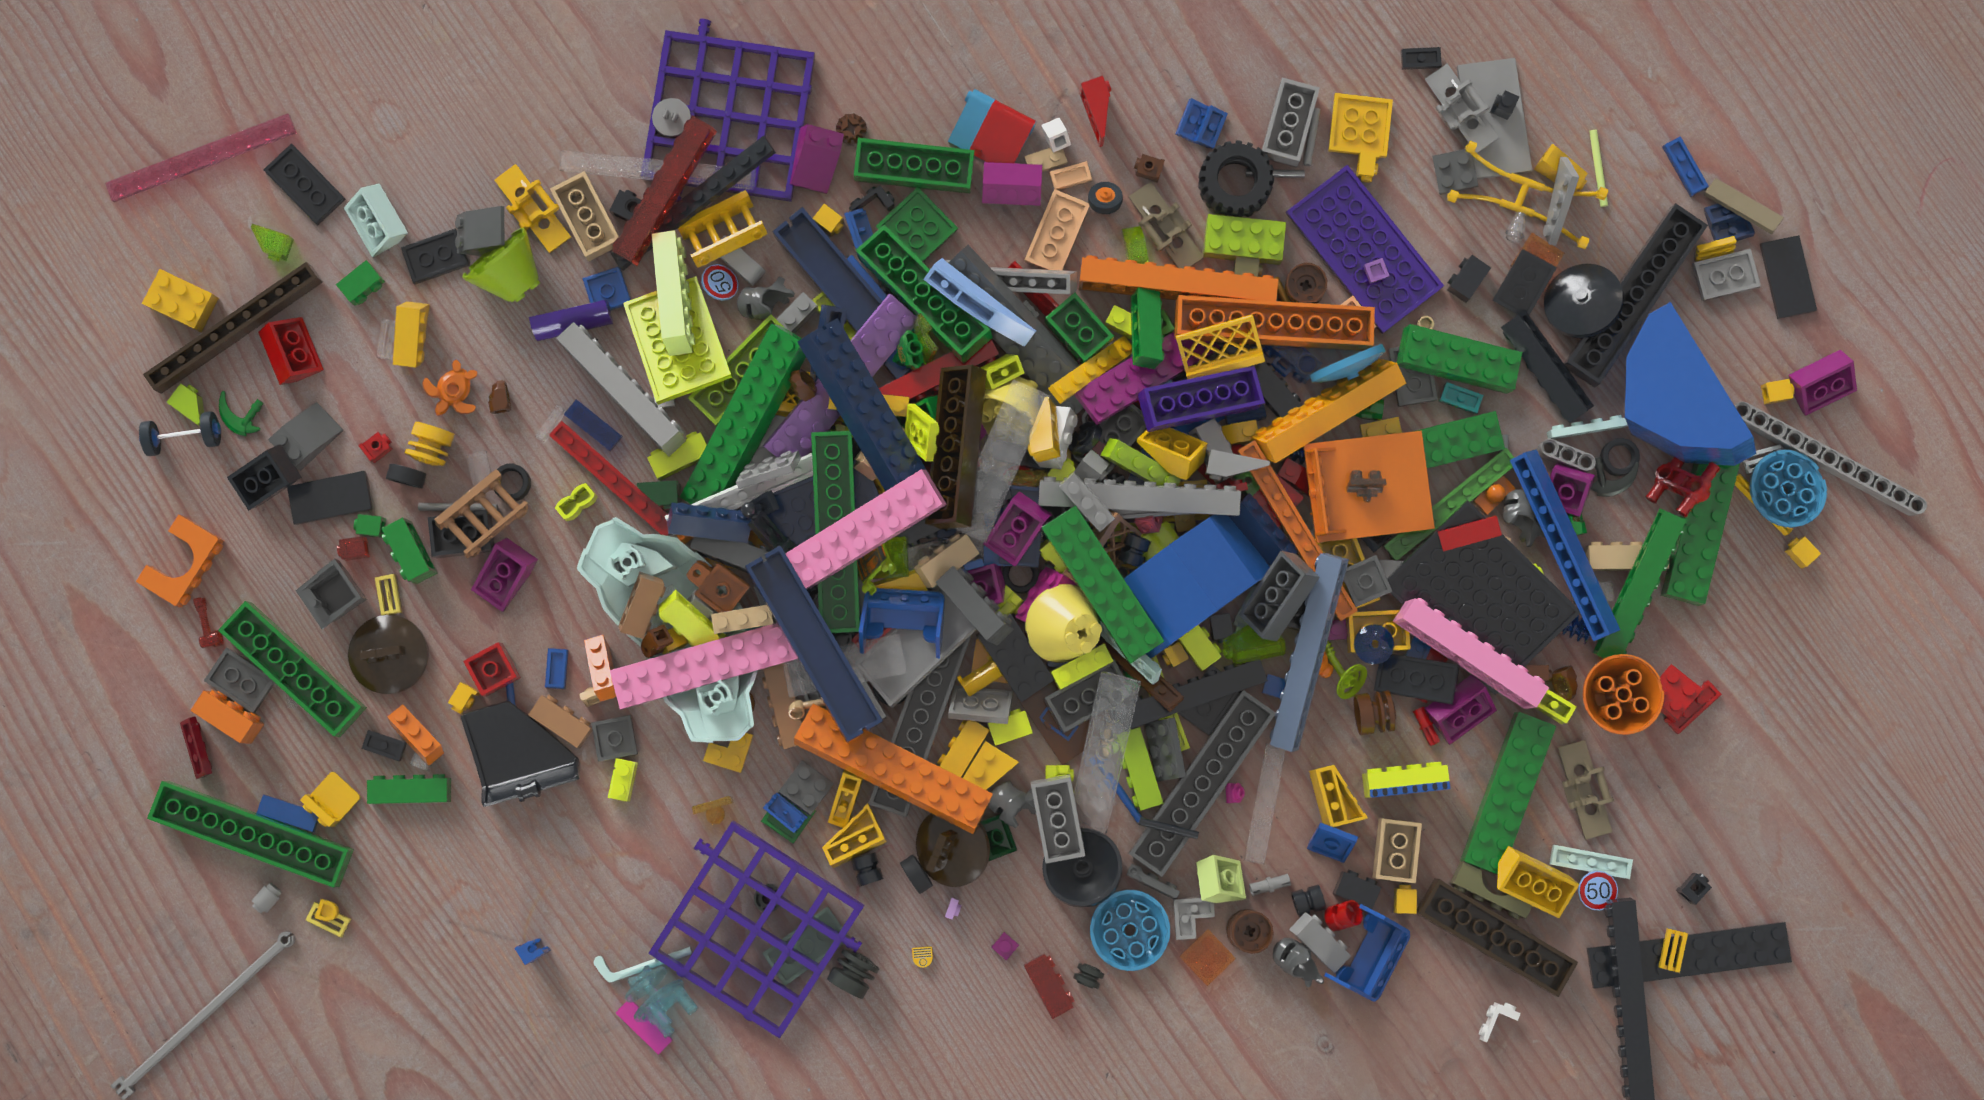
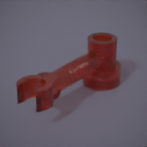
M205 597L193 599L203 631V636L199 637L201 648L223 645L222 634L218 630L211 632L209 627Z

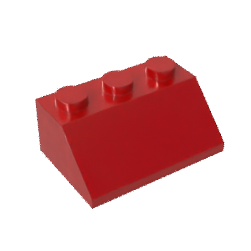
M302 317L268 322L258 331L279 385L298 382L324 370Z

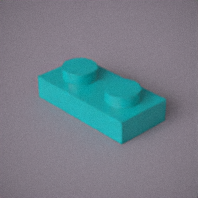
M1446 382L1439 402L1477 414L1484 395Z

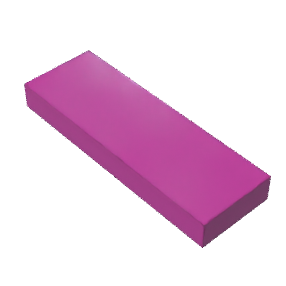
M631 998L616 1012L658 1055L673 1040Z

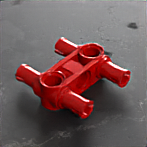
M1674 457L1671 462L1662 464L1656 469L1655 485L1645 497L1650 502L1656 504L1665 490L1679 494L1685 498L1676 511L1681 516L1687 517L1695 504L1704 502L1709 498L1711 481L1721 468L1715 463L1709 462L1702 475L1696 476L1682 470L1681 467L1685 462Z

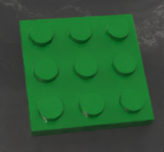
M919 187L911 192L876 225L877 230L885 225L922 262L928 259L958 230V227Z

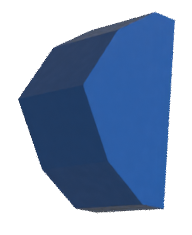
M1669 302L1650 313L1626 357L1625 420L1631 435L1685 463L1709 464V462H1713L1716 465L1735 466L1755 455L1756 448L1752 433L1672 303Z
M1212 515L1124 578L1164 640L1163 643L1146 653L1150 659L1262 580L1270 568L1262 555L1228 515Z

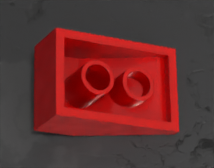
M1103 75L1081 83L1079 93L1099 147H1102L1104 144L1108 103L1111 92L1109 81H1105Z

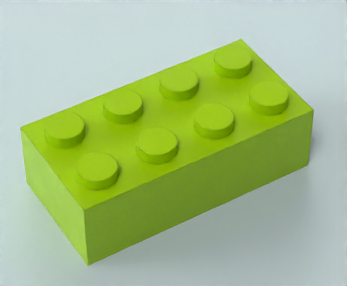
M1208 214L1203 257L1234 261L1236 256L1260 259L1259 263L1280 265L1283 260L1286 222Z

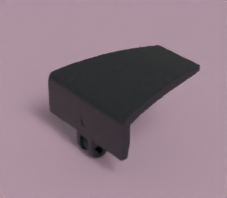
M504 701L461 714V721L482 785L481 803L483 807L517 797L520 802H524L525 799L534 796L538 798L541 796V790L580 779L579 758L510 701Z

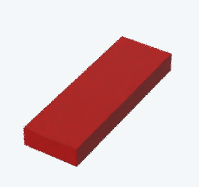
M1496 515L1438 531L1443 552L1502 535Z
M1706 680L1700 686L1703 691L1676 723L1668 717L1663 719L1676 734H1680L1722 695L1709 680Z

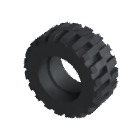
M1236 140V143L1233 144L1231 141L1225 142L1223 146L1218 145L1214 148L1213 152L1210 151L1205 161H1203L1198 177V188L1201 190L1200 196L1202 200H1206V206L1209 209L1212 207L1217 215L1222 213L1225 216L1242 217L1246 215L1249 217L1253 215V212H1258L1271 194L1274 183L1273 166L1269 164V157L1267 155L1263 156V150L1259 147L1257 149L1253 148L1252 143L1248 142L1245 145L1239 140ZM1229 164H1239L1250 169L1254 176L1252 190L1243 196H1233L1226 193L1218 183L1220 170Z

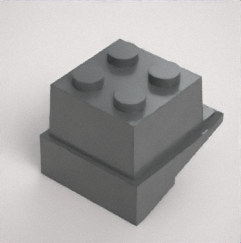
M333 559L320 569L317 574L295 590L322 630L367 600L347 569L337 559Z

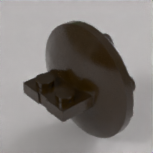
M381 615L366 621L354 633L349 644L348 662L354 677L365 688L376 693L395 694L409 689L421 678L428 662V646L423 633L413 622L400 616Z
M930 813L921 823L916 837V851L922 868L934 881L944 886L961 887L970 884L982 875L988 864L990 844L986 830L981 822H979L974 834H971Z

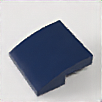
M1714 204L1704 208L1706 220L1714 241L1732 236L1735 237L1736 241L1754 236L1755 231L1749 221L1722 205Z

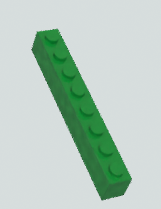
M1659 508L1612 609L1620 630L1598 639L1593 653L1597 656L1606 658L1612 655L1627 654L1626 648L1634 640V631L1643 620L1645 607H1648L1652 601V592L1660 584L1661 579L1659 577L1662 571H1665L1669 565L1668 558L1677 548L1678 542L1676 541L1679 535H1682L1685 531L1686 519Z

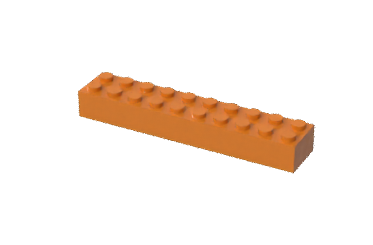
M1088 255L1086 258L1082 257L1078 290L1132 295L1140 287L1160 291V299L1176 300L1179 295L1276 301L1278 279H1274V276L1271 275L1255 277L1252 273H1243L1242 275H1237L1233 271L1219 273L1209 268L1201 271L1191 266H1185L1183 269L1176 268V265L1172 264L1156 266L1157 264L1154 262L1138 264L1135 260L1120 262L1116 258L1102 260L1092 255Z
M1179 295L1175 303L1174 339H1176L1177 335L1253 314L1261 345L1364 351L1374 346L1375 307ZM1251 322L1242 323L1239 330L1248 333L1252 327ZM1228 327L1224 328L1219 335L1228 339L1233 330ZM1236 332L1231 341L1242 343L1245 336ZM1206 333L1203 334L1200 340L1211 342L1214 336ZM1217 338L1215 342H1225V341H1223V340ZM1248 339L1246 344H1256V342Z
M814 703L812 704L794 737L795 745L974 834L991 801L993 793L865 729H862L863 734L847 743L829 711Z

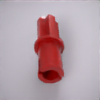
M1423 706L1412 712L1419 723V730H1422L1428 744L1433 746L1439 743L1440 739L1432 725L1434 722L1430 721Z

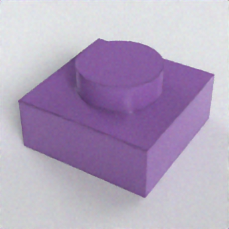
M1383 258L1363 265L1370 284L1389 277Z

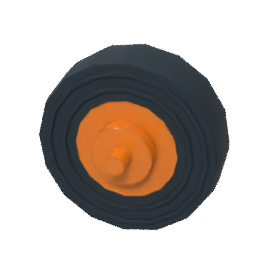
M1111 182L1097 183L1091 187L1088 193V203L1096 213H1114L1121 207L1123 202L1121 189Z

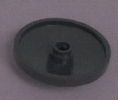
M1579 264L1565 269L1551 281L1544 296V311L1550 324L1558 332L1573 338H1588L1606 331L1619 318L1624 305V292L1616 275L1609 269L1596 264Z
M1080 828L1085 850L1084 857L1046 863L1045 857L1043 859V877L1048 889L1059 901L1069 906L1085 908L1100 904L1115 892L1121 881L1123 864L1116 844L1104 833L1091 828Z

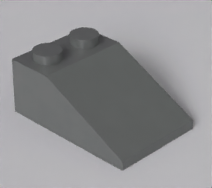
M504 206L465 211L457 215L455 220V227L457 228L455 240L457 254L480 256L505 245Z
M316 402L283 425L268 441L274 447L281 444L296 469L301 471L344 430Z

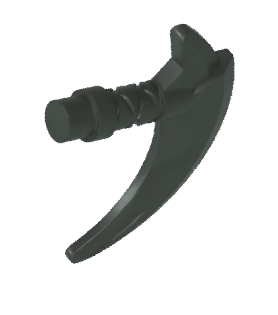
M1595 457L1596 463L1594 468L1596 469L1598 480L1592 484L1591 490L1597 492V496L1601 497L1615 496L1624 492L1634 482L1638 473L1639 463L1636 462L1633 469L1626 476L1617 480H1606L1602 458Z

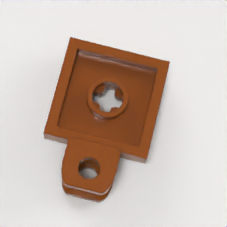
M697 560L686 574L687 578L699 587L694 595L718 613L732 611L750 587L748 583L720 562L713 568L706 562ZM719 585L726 586L727 594H719V588L717 587Z

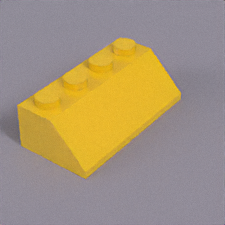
M1510 846L1507 847L1498 862L1497 889L1557 918H1560L1580 885L1569 875Z

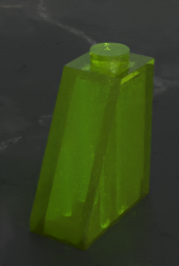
M1247 625L1223 639L1222 651L1227 659H1231L1235 664H1241L1286 654L1285 640L1281 636L1277 641L1262 639Z

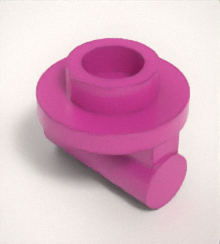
M1227 783L1225 786L1226 803H1240L1245 796V791L1241 784Z

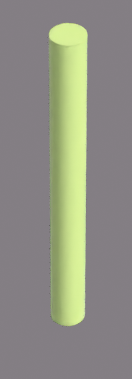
M1590 130L1597 188L1599 190L1600 187L1606 188L1597 130ZM1607 196L1604 201L1599 199L1600 207L1608 206Z

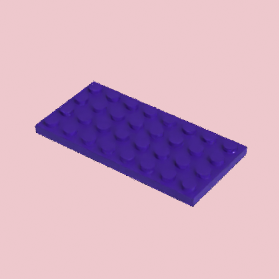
M1348 165L1286 211L1288 217L1350 295L1354 296L1363 307H1375L1374 324L1381 334L1385 333L1444 287L1443 283ZM1383 258L1389 277L1370 284L1363 265Z

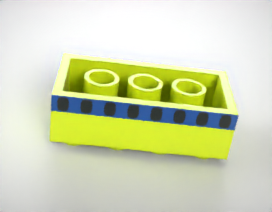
M1441 762L1426 763V767H1422V764L1406 765V769L1403 770L1402 766L1386 767L1387 771L1382 772V768L1367 769V773L1362 774L1365 798L1450 789L1448 765H1442Z

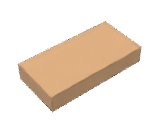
M1087 161L1050 171L1053 187L1058 191L1092 181Z

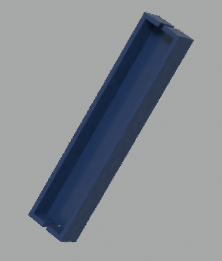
M801 207L789 217L792 226L790 227L788 222L784 221L772 231L773 235L828 301L835 307L847 309L846 322L857 333L883 301L807 211ZM897 348L883 364L895 380L912 372L911 368L899 366L892 361L893 356L897 353ZM923 349V361L926 362L929 359V357Z
M838 318L800 339L797 343L884 490H889L921 469L927 471Z
M779 546L765 554V562H763L762 557H759L745 565V569L848 743L863 734L862 729L865 728L868 731L882 723L883 720L782 547Z

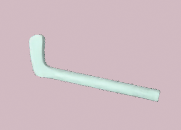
M687 947L668 955L677 960L691 955L692 949ZM597 956L594 960V965L608 982H614L664 964L657 959H653L612 973L602 956Z

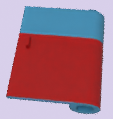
M976 89L973 92L969 91L965 98L967 103L948 142L961 149L974 150L975 156L986 162L1015 163L1026 140L1034 130L1037 121Z

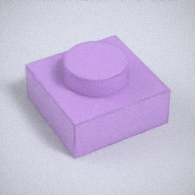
M951 898L945 915L946 918L953 919L954 916L958 917L962 906L958 904V899Z

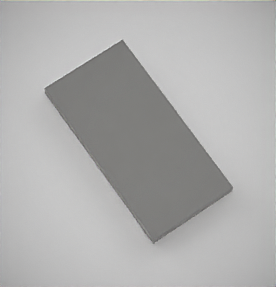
M1515 58L1458 65L1456 67L1458 79L1461 83L1469 79L1472 81V86L1485 105L1488 104L1490 107L1483 115L1499 136L1498 140L1477 154L1492 165L1510 174L1531 173L1532 165ZM1505 90L1520 96L1508 120L1490 113L1496 96L1498 94L1502 95ZM1464 91L1461 94L1462 99L1472 112L1477 111L1478 107L1467 91ZM1475 119L1469 120L1467 127L1469 129L1477 128L1478 121ZM1473 157L1477 179L1502 176Z
M939 586L935 587L932 592H939L945 598L940 659L936 658V643L927 642L923 638V630L892 628L866 654L854 663L892 708L977 630Z

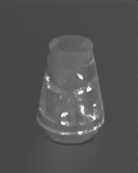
M1522 212L1515 213L1505 232L1507 240L1518 243L1524 238L1526 214Z

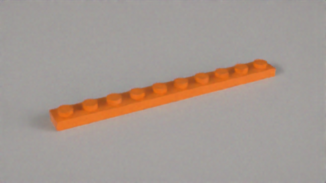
M1255 440L1237 451L1242 456L1267 460ZM1269 465L1265 468L1250 471L1302 560L1315 572L1316 558L1323 552L1272 467ZM1343 585L1335 610L1339 621L1358 611Z

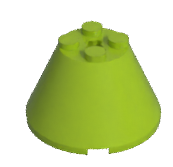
M524 228L511 233L512 236L505 241L504 246L480 256L469 267V274L467 275L465 272L462 275L463 279L508 302H518L524 298L525 291L529 288L532 290L540 284L528 234Z

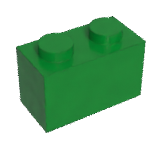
M365 260L340 280L336 286L349 302L356 306L357 304L364 303L369 294L380 290L385 280L371 263Z

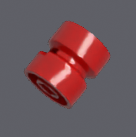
M1348 900L1327 907L1324 914L1327 926L1332 931H1340L1361 924L1363 913L1362 909L1359 908L1360 905L1354 900Z

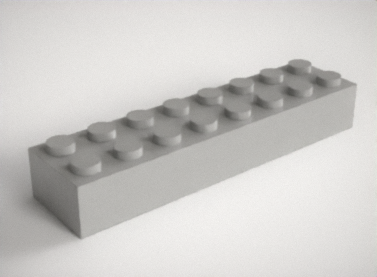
M573 322L557 337V340L564 349L668 457L686 442L682 436L685 433L681 427L668 416L661 406L658 407L655 400L647 392L645 393L638 382L632 379L621 365H618L615 359L602 348L595 338L591 337L582 325L578 327Z

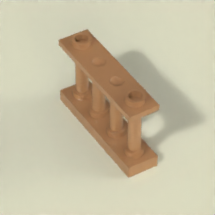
M497 469L434 519L435 524L440 530L444 527L449 528L465 545L467 549L463 552L467 559L470 556L475 557L479 554L482 546L515 519H521L528 512V503L526 501L519 505L501 486L502 475ZM495 490L513 511L506 517H503L486 499L488 491ZM475 502L480 503L498 522L490 530L471 512L470 506ZM460 514L464 515L482 534L474 543L455 524V518Z

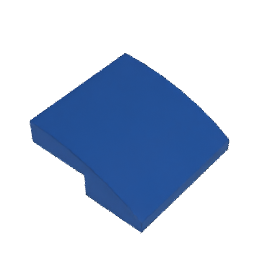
M1191 98L1187 103L1175 135L1201 146L1214 149L1228 113Z

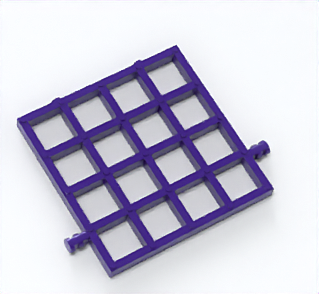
M699 19L700 26H698L697 30L699 35L665 30L641 172L642 180L674 184L671 188L672 195H670L669 200L674 202L680 201L682 199L680 195L683 193L682 186L698 187L705 181L704 179L686 177L690 151L718 155L716 173L725 165L726 156L736 157L745 150L728 147L732 121L759 125L757 140L762 136L766 137L767 127L795 131L791 156L774 154L764 161L789 165L786 190L778 191L758 188L761 165H759L751 173L749 186L735 184L726 192L738 194L746 190L749 196L792 202L794 185H790L799 131L804 126L808 98L812 92L811 80L815 52L708 37L707 34L710 31L708 26L711 25V21L708 19ZM672 41L699 45L695 70L668 66ZM708 46L735 50L731 76L704 72ZM743 52L771 56L767 81L739 77ZM779 57L806 61L802 86L775 82ZM666 76L694 80L690 105H687L690 110L691 121L685 131L684 140L656 136L657 129L653 125L652 114L656 105L663 100ZM702 81L729 85L725 111L698 107ZM738 86L765 90L761 116L733 112ZM773 92L801 96L797 121L769 117ZM696 116L723 120L719 146L692 142ZM655 146L682 149L678 175L651 172Z
M733 820L715 849L710 847L709 843L705 844L701 838L696 843L694 849L696 851L700 850L701 854H706L709 858L648 954L676 971L678 976L687 978L741 1013L746 1020L755 1022L780 1039L840 943H844L848 949H853L854 953L861 946L862 942H857L856 938L853 936L849 937L846 934L865 905ZM734 832L759 847L745 871L719 856ZM765 852L791 868L776 892L751 876ZM714 863L739 879L725 903L700 887ZM796 873L822 888L808 912L782 896ZM745 884L770 899L769 904L757 923L731 908ZM828 893L854 909L840 932L835 931L814 917ZM694 895L719 910L705 934L680 919ZM777 904L802 920L788 944L762 928ZM725 915L751 931L737 954L711 939ZM808 924L834 940L820 964L794 948ZM674 926L699 942L685 965L660 950ZM756 936L782 951L768 975L742 959ZM705 947L730 962L729 967L717 986L691 970ZM788 956L814 972L800 995L774 980ZM737 967L762 983L748 1006L723 991V988ZM768 987L794 1003L780 1026L754 1011Z

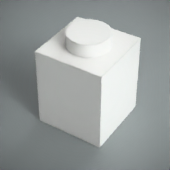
M1060 118L1041 125L1045 139L1053 153L1071 145L1067 130Z

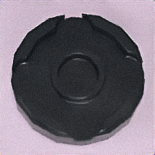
M1088 421L1079 427L1081 430L1078 433L1075 431L1072 434V442L1068 449L1073 455L1082 456L1098 443L1102 435V427L1099 424L1096 425L1094 421Z

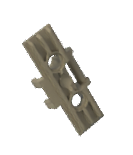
M1149 182L1129 196V199L1143 217V220L1138 224L1146 230L1157 246L1156 250L1160 252L1165 249L1177 268L1184 269L1185 266H1193L1204 258L1186 232L1192 224L1189 219L1187 221L1183 219L1178 211L1180 206L1177 202L1169 208L1152 182ZM1156 206L1161 212L1159 214H1150V208ZM1150 222H1156L1167 238V241L1163 243ZM1175 238L1181 239L1183 242L1182 247H1173L1172 240Z
M1585 740L1558 747L1567 778L1566 781H1562L1569 808H1576L1585 840L1611 833L1612 829L1604 804L1613 802L1614 799L1609 793L1603 772L1605 770L1604 766L1593 768ZM1576 765L1583 766L1584 774L1582 776L1575 775L1574 768ZM1591 774H1596L1603 797L1602 800H1598L1592 793L1589 783L1591 781ZM1592 803L1595 805L1596 811L1594 814L1589 815L1586 813L1585 807Z

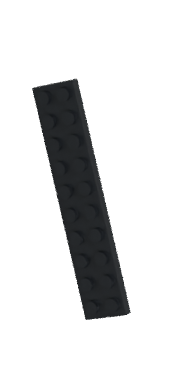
M1786 922L1688 934L1680 973L1658 968L1664 938L1640 941L1643 982L1792 962ZM1674 936L1671 937L1665 962L1667 966ZM1679 936L1673 967H1675L1681 936ZM1610 945L1586 948L1592 988L1594 989L1615 985L1614 978H1612L1610 973V966L1613 965L1612 958H1610L1608 946Z

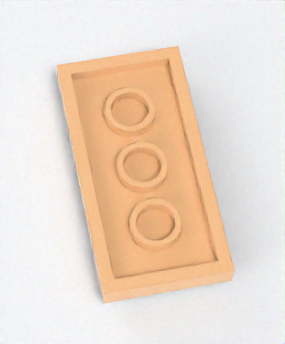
M1054 189L1024 261L1044 270L1063 271L1090 207L1089 203Z

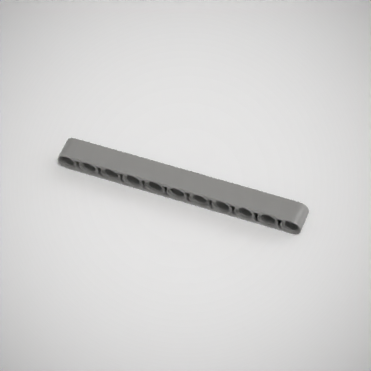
M1739 402L1734 405L1736 409L1740 407L1743 410L1744 414L1741 417L1749 430L1777 445L1781 444V447L1786 450H1793L1806 455L1819 468L1908 516H1915L1926 510L1927 502L1919 495L1747 402ZM1755 416L1761 420L1760 426L1755 424ZM1772 426L1778 429V435L1773 434ZM1790 435L1795 438V445L1790 443ZM1807 445L1813 448L1812 454L1807 452ZM1825 454L1830 457V463L1825 462ZM1842 464L1847 466V473L1843 472ZM1860 473L1865 476V482L1860 481ZM1877 483L1882 485V492L1878 491ZM1895 492L1900 495V501L1895 500ZM1912 502L1917 504V511L1913 510Z

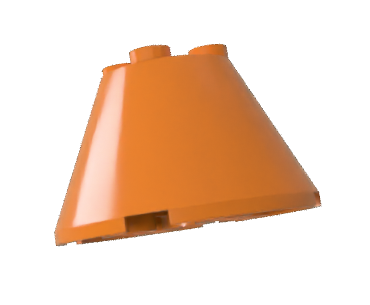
M1618 654L1602 659L1589 671L1583 686V701L1588 715L1599 727L1614 734L1629 735L1648 728L1657 719L1663 706L1664 691L1658 673L1648 662L1633 655Z

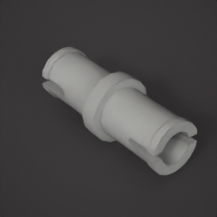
M1288 874L1274 878L1267 877L1263 881L1250 883L1251 895L1255 896L1268 891L1272 893L1275 889L1291 886Z

